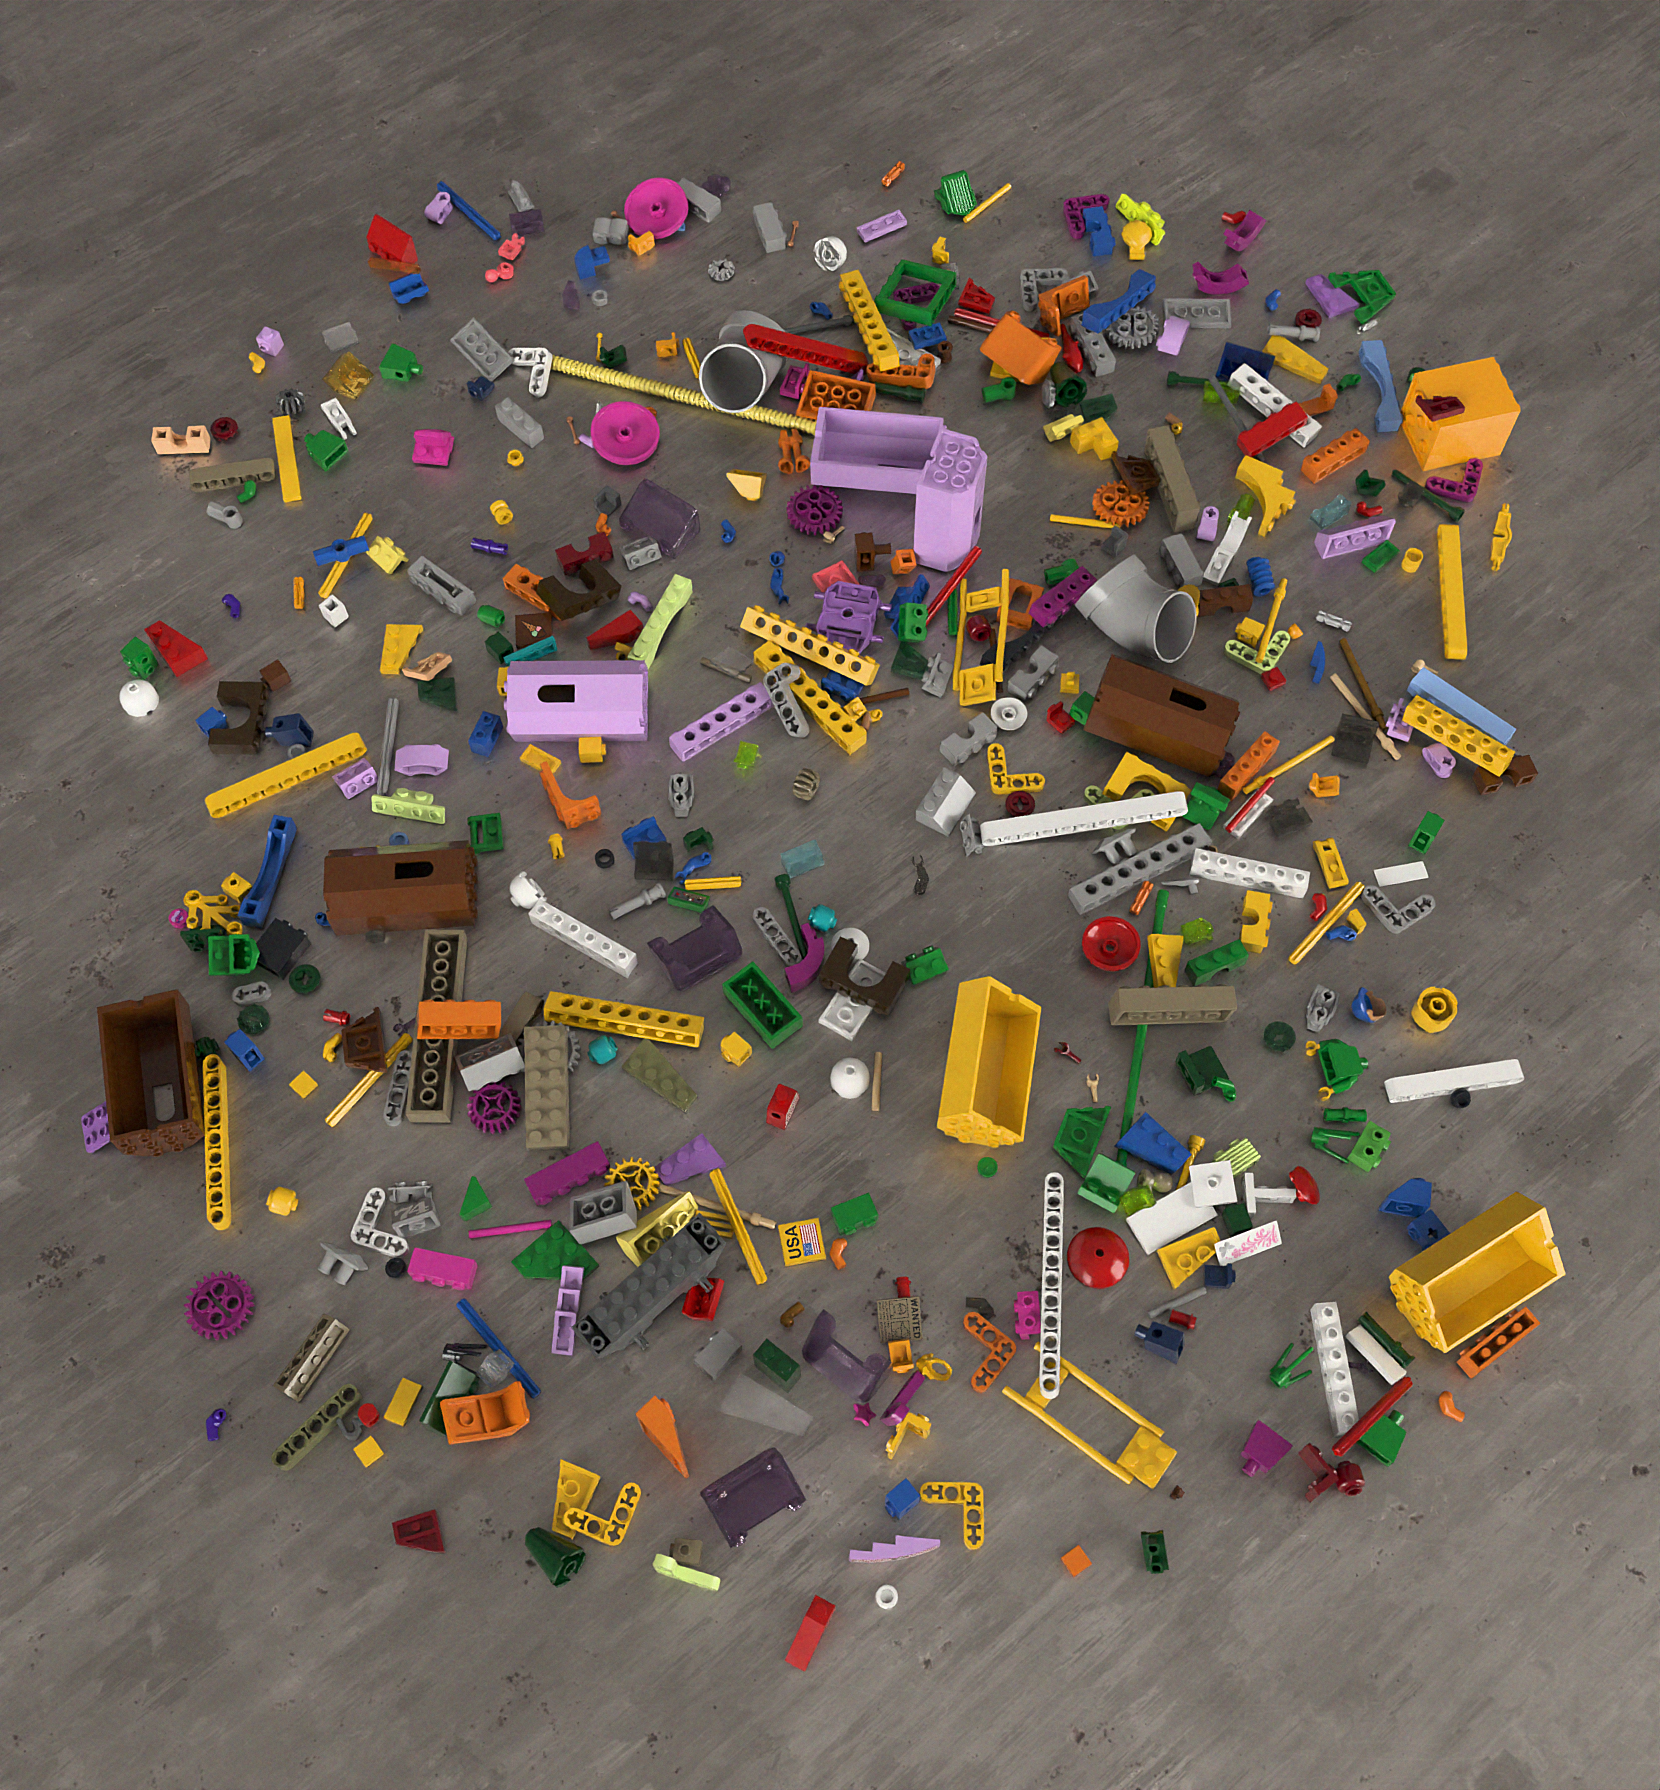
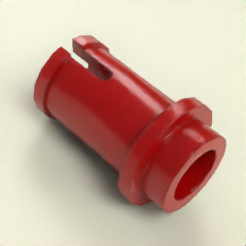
M326 1009L324 1012L329 1016L323 1015L324 1021L339 1023L340 1026L348 1025L351 1017L347 1011L339 1012Z
M909 1277L896 1278L895 1285L897 1286L898 1298L910 1297L909 1284H911V1281H909Z
M1172 1309L1169 1322L1187 1327L1186 1330H1189V1328L1194 1329L1197 1317H1194L1192 1313L1188 1315Z

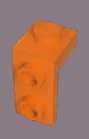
M1329 383L1323 386L1320 397L1298 404L1306 414L1314 416L1333 410L1338 397L1337 392Z

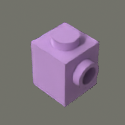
M264 327L256 337L261 352L274 357L284 346L279 331Z

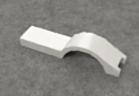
M1235 511L1228 530L1204 573L1203 580L1216 586L1221 582L1252 517H1248L1246 521L1237 517L1239 514L1237 511Z

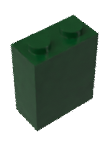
M766 1338L753 1354L755 1367L786 1393L801 1378L800 1365L769 1339Z

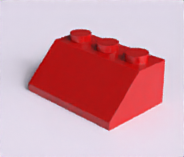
M375 214L366 236L368 248L373 253L380 255L384 260L391 262L396 268L406 271L418 261L412 236L378 214Z

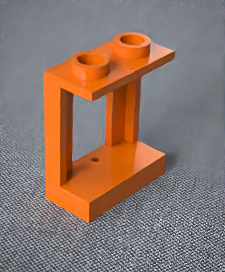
M1010 578L1009 605L1014 592L1030 596L1031 599L1025 613L1008 609L1007 625L1029 631L1034 619L1029 614L1032 603L1043 596L1044 587ZM999 606L996 622L1000 623L1001 606Z

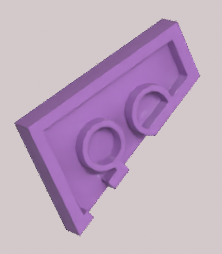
M701 1133L656 1165L654 1173H658L660 1181L668 1186L686 1180L691 1176L700 1173L704 1174L718 1167H725L726 1163Z

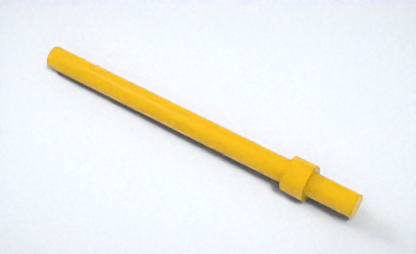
M1285 578L1280 579L1279 586L1275 589V599L1256 656V662L1258 663L1263 662L1281 600L1284 599L1286 594L1287 579Z
M1332 735L1326 737L1264 776H1258L1252 783L1243 788V792L1248 794L1257 788L1259 789L1269 777L1275 778L1335 741Z

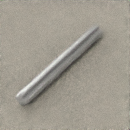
M390 698L387 706L376 790L377 795L386 796L388 792L399 706L398 699Z

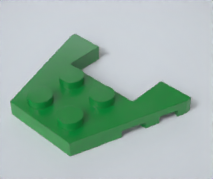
M1379 270L1359 271L1354 274L1343 272V274L1337 275L1333 272L1328 276L1335 289L1351 284L1366 306L1358 308L1354 312L1361 325L1366 323L1396 296V292Z

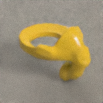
M933 1353L925 1354L916 1360L920 1373L926 1375L929 1380L946 1381L951 1377L952 1368L942 1359L933 1357ZM940 1363L944 1365L947 1373L940 1374L936 1372L932 1364Z

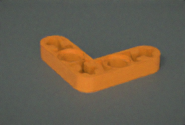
M970 1312L964 1317V1329L991 1350V1353L971 1378L973 1390L982 1393L988 1390L1013 1358L1016 1352V1345L1013 1340L980 1314ZM968 1319H977L976 1324L980 1328L982 1327V1324L985 1325V1327L982 1328L980 1334L977 1333L979 1330L978 1327H976L975 1325H973L972 1327L969 1326ZM985 1331H993L996 1336L995 1339L987 1341L983 1336ZM1002 1345L1005 1347L1010 1345L1011 1353L1006 1352L1001 1359L999 1355L1003 1350ZM990 1360H996L999 1363L1000 1367L997 1371H991L988 1368L987 1364ZM986 1372L988 1376L984 1381L985 1386L980 1385L978 1387L976 1385V1378L981 1379Z

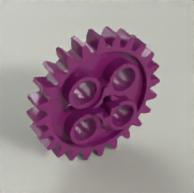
M807 485L806 490L800 488V493L794 491V496H790V501L787 502V516L790 519V524H795V529L800 528L801 533L807 530V535L811 531L816 535L817 531H820L823 535V530L830 532V527L835 529L836 524H840L843 513L842 500H839V495H835L834 490L829 492V487L824 490L822 485L819 488H816V485H813V488Z
M220 1271L219 1276L212 1272L210 1279L204 1275L203 1283L196 1281L197 1289L190 1288L193 1295L186 1296L190 1303L184 1304V1307L190 1310L186 1311L184 1315L190 1317L187 1323L192 1325L191 1329L195 1332L198 1331L197 1334L201 1337L205 1334V1337L210 1340L213 1335L216 1340H219L220 1334H222L227 1339L228 1332L236 1335V1328L243 1330L242 1322L249 1323L248 1319L245 1318L246 1315H253L249 1308L255 1306L253 1302L249 1301L255 1298L252 1293H249L252 1288L246 1286L247 1282L244 1279L241 1280L238 1274L234 1276L230 1271L227 1275ZM225 1287L224 1292L217 1295L218 1289ZM209 1292L232 1315L231 1318H228L207 1296ZM234 1301H238L237 1307L230 1309L231 1304ZM208 1302L207 1308L201 1310L202 1304ZM218 1316H222V1320L218 1324H214L215 1319Z

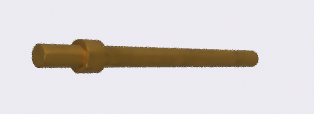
M1342 638L1339 642L1372 710L1371 715L1377 721L1380 729L1385 731L1388 727H1386V722L1383 718V711L1378 707L1347 639Z

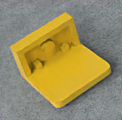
M908 1412L906 1417L896 1426V1436L891 1435L886 1445L888 1458L892 1460L907 1429L927 1439L931 1431L929 1419L918 1413L916 1416Z

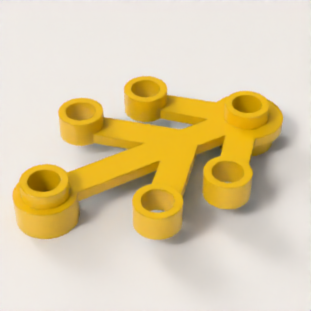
M190 890L185 894L183 902L189 907V914L186 919L188 928L195 929L198 927L199 923L196 917L198 908L203 912L202 928L200 930L211 929L210 923L212 919L226 930L228 936L243 933L242 925L239 922H228L219 915L230 914L231 917L238 918L240 906H227L228 898L226 895L202 896L197 890ZM205 903H216L217 906H208Z

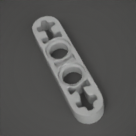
M764 907L756 908L753 912L754 924L784 965L789 967L802 961L801 954L769 910ZM759 914H761L762 916L765 915V921L767 922L765 925L764 921L761 918H758ZM774 927L777 929V933L769 935L766 932L767 929ZM780 942H786L788 947L781 950L777 945ZM789 952L793 959L797 958V963L790 962Z
M408 1050L401 1051L396 1058L383 1113L384 1120L389 1126H398L404 1117L411 1061L406 1062L405 1067L407 1070H405L402 1060H405L406 1057H409L411 1060L412 1052ZM401 1074L407 1075V1080L404 1083L397 1082V1077ZM396 1093L403 1094V1098L399 1102L392 1100ZM393 1107H396L395 1113H396V1115H397L398 1117H394L393 1120H391L390 1117H389V1115H390V1116L393 1115V1113H394V1108H393Z

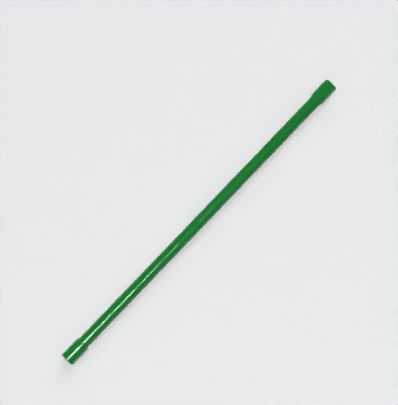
M1160 889L1157 892L1152 934H1162L1165 910L1169 897V891ZM1148 955L1144 986L1153 988L1150 955ZM1148 1024L1137 1025L1120 1139L1132 1127ZM1122 1148L1118 1149L1116 1162L1127 1167L1128 1151Z

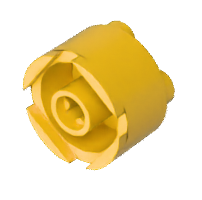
M1429 987L1420 994L1413 1005L1411 1014L1415 1022L1426 1032H1439L1446 1029L1456 1016L1457 999L1448 989Z

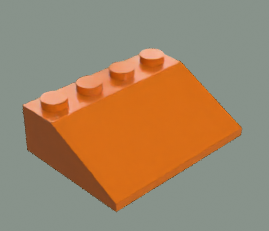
M810 370L796 415L817 420L819 407L871 411L876 396L875 384Z
M654 1396L635 1415L643 1432L687 1479L689 1473L674 1424L676 1420L672 1414L673 1411L664 1398L659 1400Z

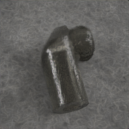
M966 1297V1308H976L985 1319H990L993 1316L994 1310L986 1299Z

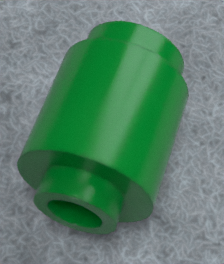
M482 605L478 609L477 617L484 623L499 627L505 621L503 610L490 605Z

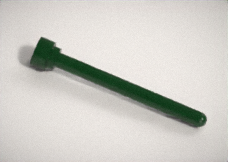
M1174 371L1168 372L1167 385L1188 383L1212 386L1207 378L1179 376ZM1218 380L1221 387L1231 388L1227 385L1229 381Z
M1397 469L1392 471L1394 477L1449 512L1450 518L1458 522L1464 515L1465 510L1460 506H1451Z
M781 874L774 878L775 884L782 891L802 959H804L808 952L789 891L790 877L788 874Z

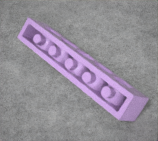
M761 682L751 685L746 691L735 695L730 701L720 704L712 712L705 713L702 718L689 723L684 729L674 732L669 737L670 747L680 760L684 762L773 707V702L766 688Z

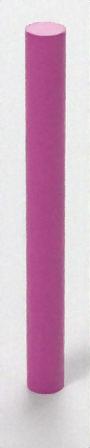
M552 1220L469 1230V1238L546 1229L552 1226Z

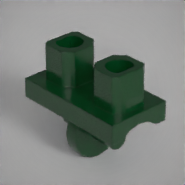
M1163 1530L1156 1532L1142 1531L1141 1539L1146 1570L1150 1571L1151 1574L1163 1573L1164 1570H1169Z

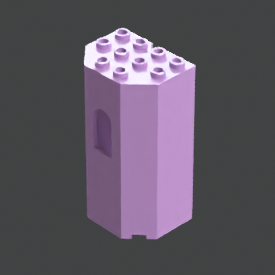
M819 407L810 462L811 484L916 494L917 483L926 461L933 459L930 456V452L940 428L946 429L947 425H943L944 418Z
M940 428L930 452V456L933 459L926 461L917 483L914 555L917 564L948 572L960 566L969 552L976 546L979 539L987 455L981 450L979 442L975 437Z
M645 660L510 662V666L507 669V681H504V691L507 692V699H504V710L507 711L508 718L507 733L510 734V737L515 742L579 741V738L601 737L602 741H648V668ZM544 685H575V702L545 703L539 700L538 691Z

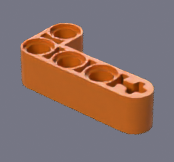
M929 353L920 356L917 366L900 364L899 367L880 372L878 365L875 366L874 363H871L866 368L869 383L875 384V382L901 387L910 385L912 388L929 389L933 384L936 372L934 356Z

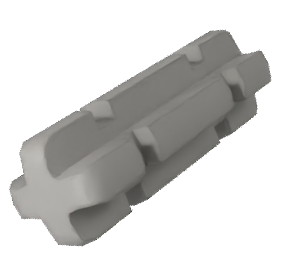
M1322 610L1316 616V620L1320 622L1325 621L1326 624L1336 628L1341 627L1344 631H1349L1352 625L1351 621L1346 619L1343 621V618L1330 613L1327 615V612Z

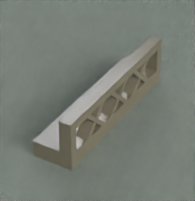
M323 1313L273 1384V1387L295 1401L300 1402L350 1329L335 1318Z

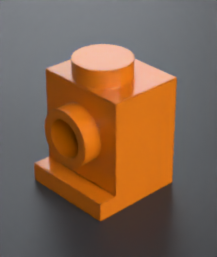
M913 549L896 550L895 557L890 561L893 575L908 574L917 566Z

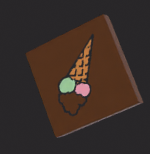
M551 612L515 615L517 649L526 648L552 636Z

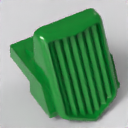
M961 170L941 177V187L934 190V195L941 202L942 209L947 214L952 213L966 216L977 205L967 172Z
M1196 782L1189 794L1191 798L1187 804L1188 812L1183 817L1196 825L1200 823L1204 829L1210 830L1219 813L1225 812L1230 799L1223 796L1215 787L1205 786Z
M249 934L208 936L209 976H242L250 974V971L255 969L260 954L255 940L249 938Z

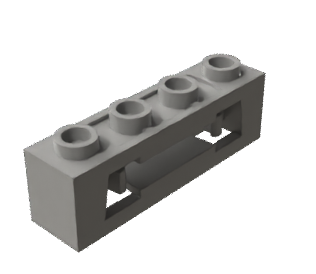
M423 556L407 569L410 576L409 580L414 585L418 584L425 593L432 594L439 603L446 604L453 613L457 612L463 616L476 603L473 591Z

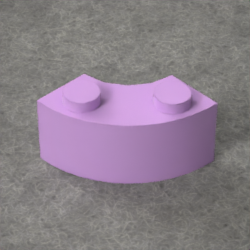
M1171 316L1169 319L1166 318L1163 335H1159L1156 346H1159L1158 350L1176 356L1179 355L1191 321Z
M438 744L405 745L404 748L396 751L395 771L408 776L415 774L437 776L447 770L449 750L442 748Z

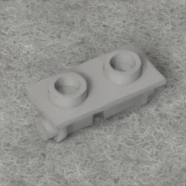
M512 181L511 189L508 190V193L519 213L533 209L534 206L523 185L520 186L518 181Z
M967 814L960 822L963 847L965 848L966 856L972 851L980 854L984 849L981 836H975L980 834L979 821L976 820V817H970V814Z
M426 1180L414 1181V1185H406V1182H394V1186L388 1188V1190H393V1193H390V1201H394V1203L410 1202L409 1194H413V1202L420 1198H432V1191H428V1188L433 1186V1184H427Z

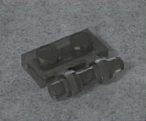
M1298 798L1285 800L1283 804L1270 806L1268 810L1263 811L1265 818L1274 817L1270 820L1269 824L1278 838L1312 825L1313 821L1304 806L1298 809L1295 807L1300 805ZM1285 810L1289 811V812L1286 813V814H1283V815L1281 814V812H1283V811H1285Z

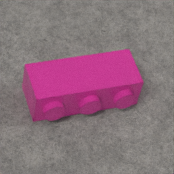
M414 1247L407 1272L414 1281L424 1282V1280H428L437 1286L443 1287L447 1284L452 1285V1288L464 1291L465 1288H472L478 1265L473 1259Z

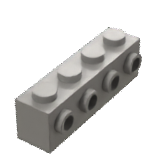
M1083 313L1072 316L1068 325L1069 332L1073 334L1075 341H1078L1077 346L1080 347L1083 358L1087 360L1089 370L1094 373L1095 377L1114 372L1116 360L1101 332L1095 333L1082 326Z

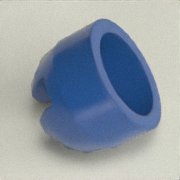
M780 551L771 553L769 557L771 564L774 566L781 565L785 561V555Z

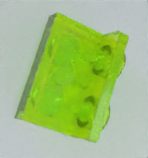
M1205 381L1203 401L1223 403L1211 382ZM1219 382L1230 402L1237 404L1240 391L1233 390L1227 385L1228 383Z

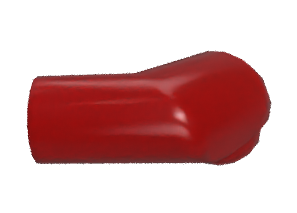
M1238 211L1234 214L1224 212L1221 219L1236 225L1244 220L1246 213L1244 211Z
M1363 501L1357 503L1356 511L1363 516L1372 517L1383 513L1381 505L1368 508Z
M1315 893L1312 896L1313 902L1316 903V908L1310 914V918L1314 921H1318L1327 911L1326 897L1322 893Z

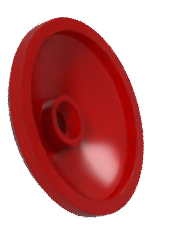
M1113 916L1101 917L1091 922L1085 929L1082 937V949L1086 958L1094 966L1106 971H1119L1129 967L1137 959L1141 948V941L1137 930L1126 920ZM1110 947V948H1112L1113 950H1112V951H1108L1106 948Z
M1091 1227L1080 1231L1071 1240L1067 1250V1264L1071 1274L1081 1284L1094 1289H1105L1117 1284L1126 1274L1129 1266V1252L1122 1238L1115 1232L1102 1227ZM1101 1251L1103 1256H1097L1096 1252Z

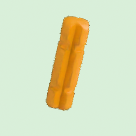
M295 577L293 579L295 584L294 606L296 609H303L304 580L303 577Z

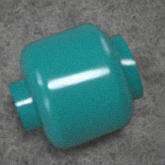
M818 904L816 907L813 906L807 918L810 921L809 925L821 932H827L829 928L833 929L837 922V918L834 917L835 911L822 904Z
M601 1035L589 1043L587 1054L592 1062L596 1061L602 1065L616 1057L618 1047L611 1036Z

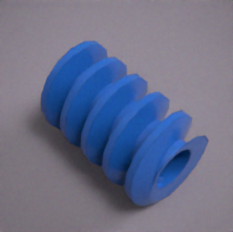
M1261 557L1248 559L1246 565L1248 566L1254 596L1262 597L1269 594L1275 588L1269 559Z

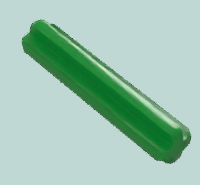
M955 588L947 599L948 634L950 636H956L958 633L957 589Z

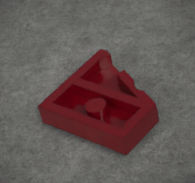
M1422 395L1416 396L1415 402L1431 422L1462 414L1465 411V406L1457 397L1433 396V399H1422Z
M435 1509L392 1522L396 1545L445 1553L437 1511Z

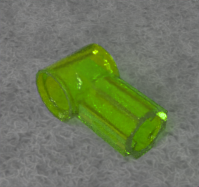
M1247 493L1241 494L1235 508L1233 507L1227 520L1228 523L1231 522L1235 511L1239 512L1237 517L1247 521L1255 503L1252 495Z

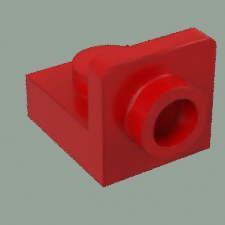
M1060 701L1056 705L1053 704L1049 707L1046 721L1062 735L1075 724V720L1063 709L1064 703Z

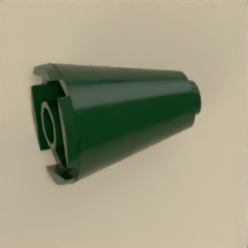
M1063 362L1054 363L1050 369V376L1054 383L1057 403L1064 407H1070L1069 405L1073 403L1075 405L1080 403L1087 394L1085 380Z
M540 1527L530 1529L525 1536V1546L550 1582L557 1588L570 1582L571 1579L568 1577L573 1572L577 1574L586 1558V1553L583 1552L585 1550L582 1547Z

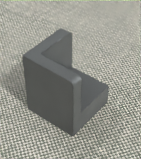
M609 486L604 487L593 498L595 509L600 513L606 514L608 517L622 505L620 494Z
M1117 526L1112 527L1111 536L1102 543L1101 548L1115 558L1126 547L1128 534Z

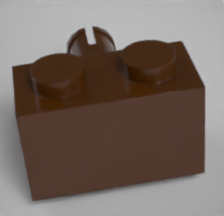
M872 532L855 534L857 572L874 571L876 555L891 554V543L875 545Z

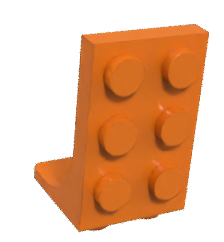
M1085 275L1039 294L1040 323L1055 336L1061 335V319L1090 307L1088 278Z
M547 761L540 763L542 771L539 772L544 790L549 794V800L556 809L555 812L559 821L563 820L567 829L576 828L586 821L597 819L601 815L596 795L583 800L567 798L561 792Z
M515 1381L508 1387L496 1392L443 1399L440 1402L449 1445L511 1436L529 1423L530 1412L526 1406L525 1390L520 1381Z

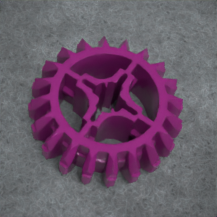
M504 1081L500 1085L498 1082H494L493 1085L487 1083V1086L482 1087L479 1092L473 1090L475 1097H469V1102L471 1103L467 1104V1109L470 1110L467 1114L471 1118V1123L476 1124V1129L482 1128L484 1133H487L490 1129L491 1134L494 1135L497 1129L499 1133L503 1132L502 1128L504 1127L510 1130V1123L516 1125L514 1118H520L518 1111L522 1110V1106L520 1105V1097H517L518 1092L516 1090L513 1091L511 1085L506 1087ZM509 1099L510 1106L506 1112L503 1107L506 1104L505 1101ZM483 1102L485 1105V1109L483 1110L484 1113L482 1114V1116H480L479 1108L481 1103ZM490 1105H491V1106H494V1105H495V1107H496V1105H497L498 1108H496V1109H494V1108L491 1109Z

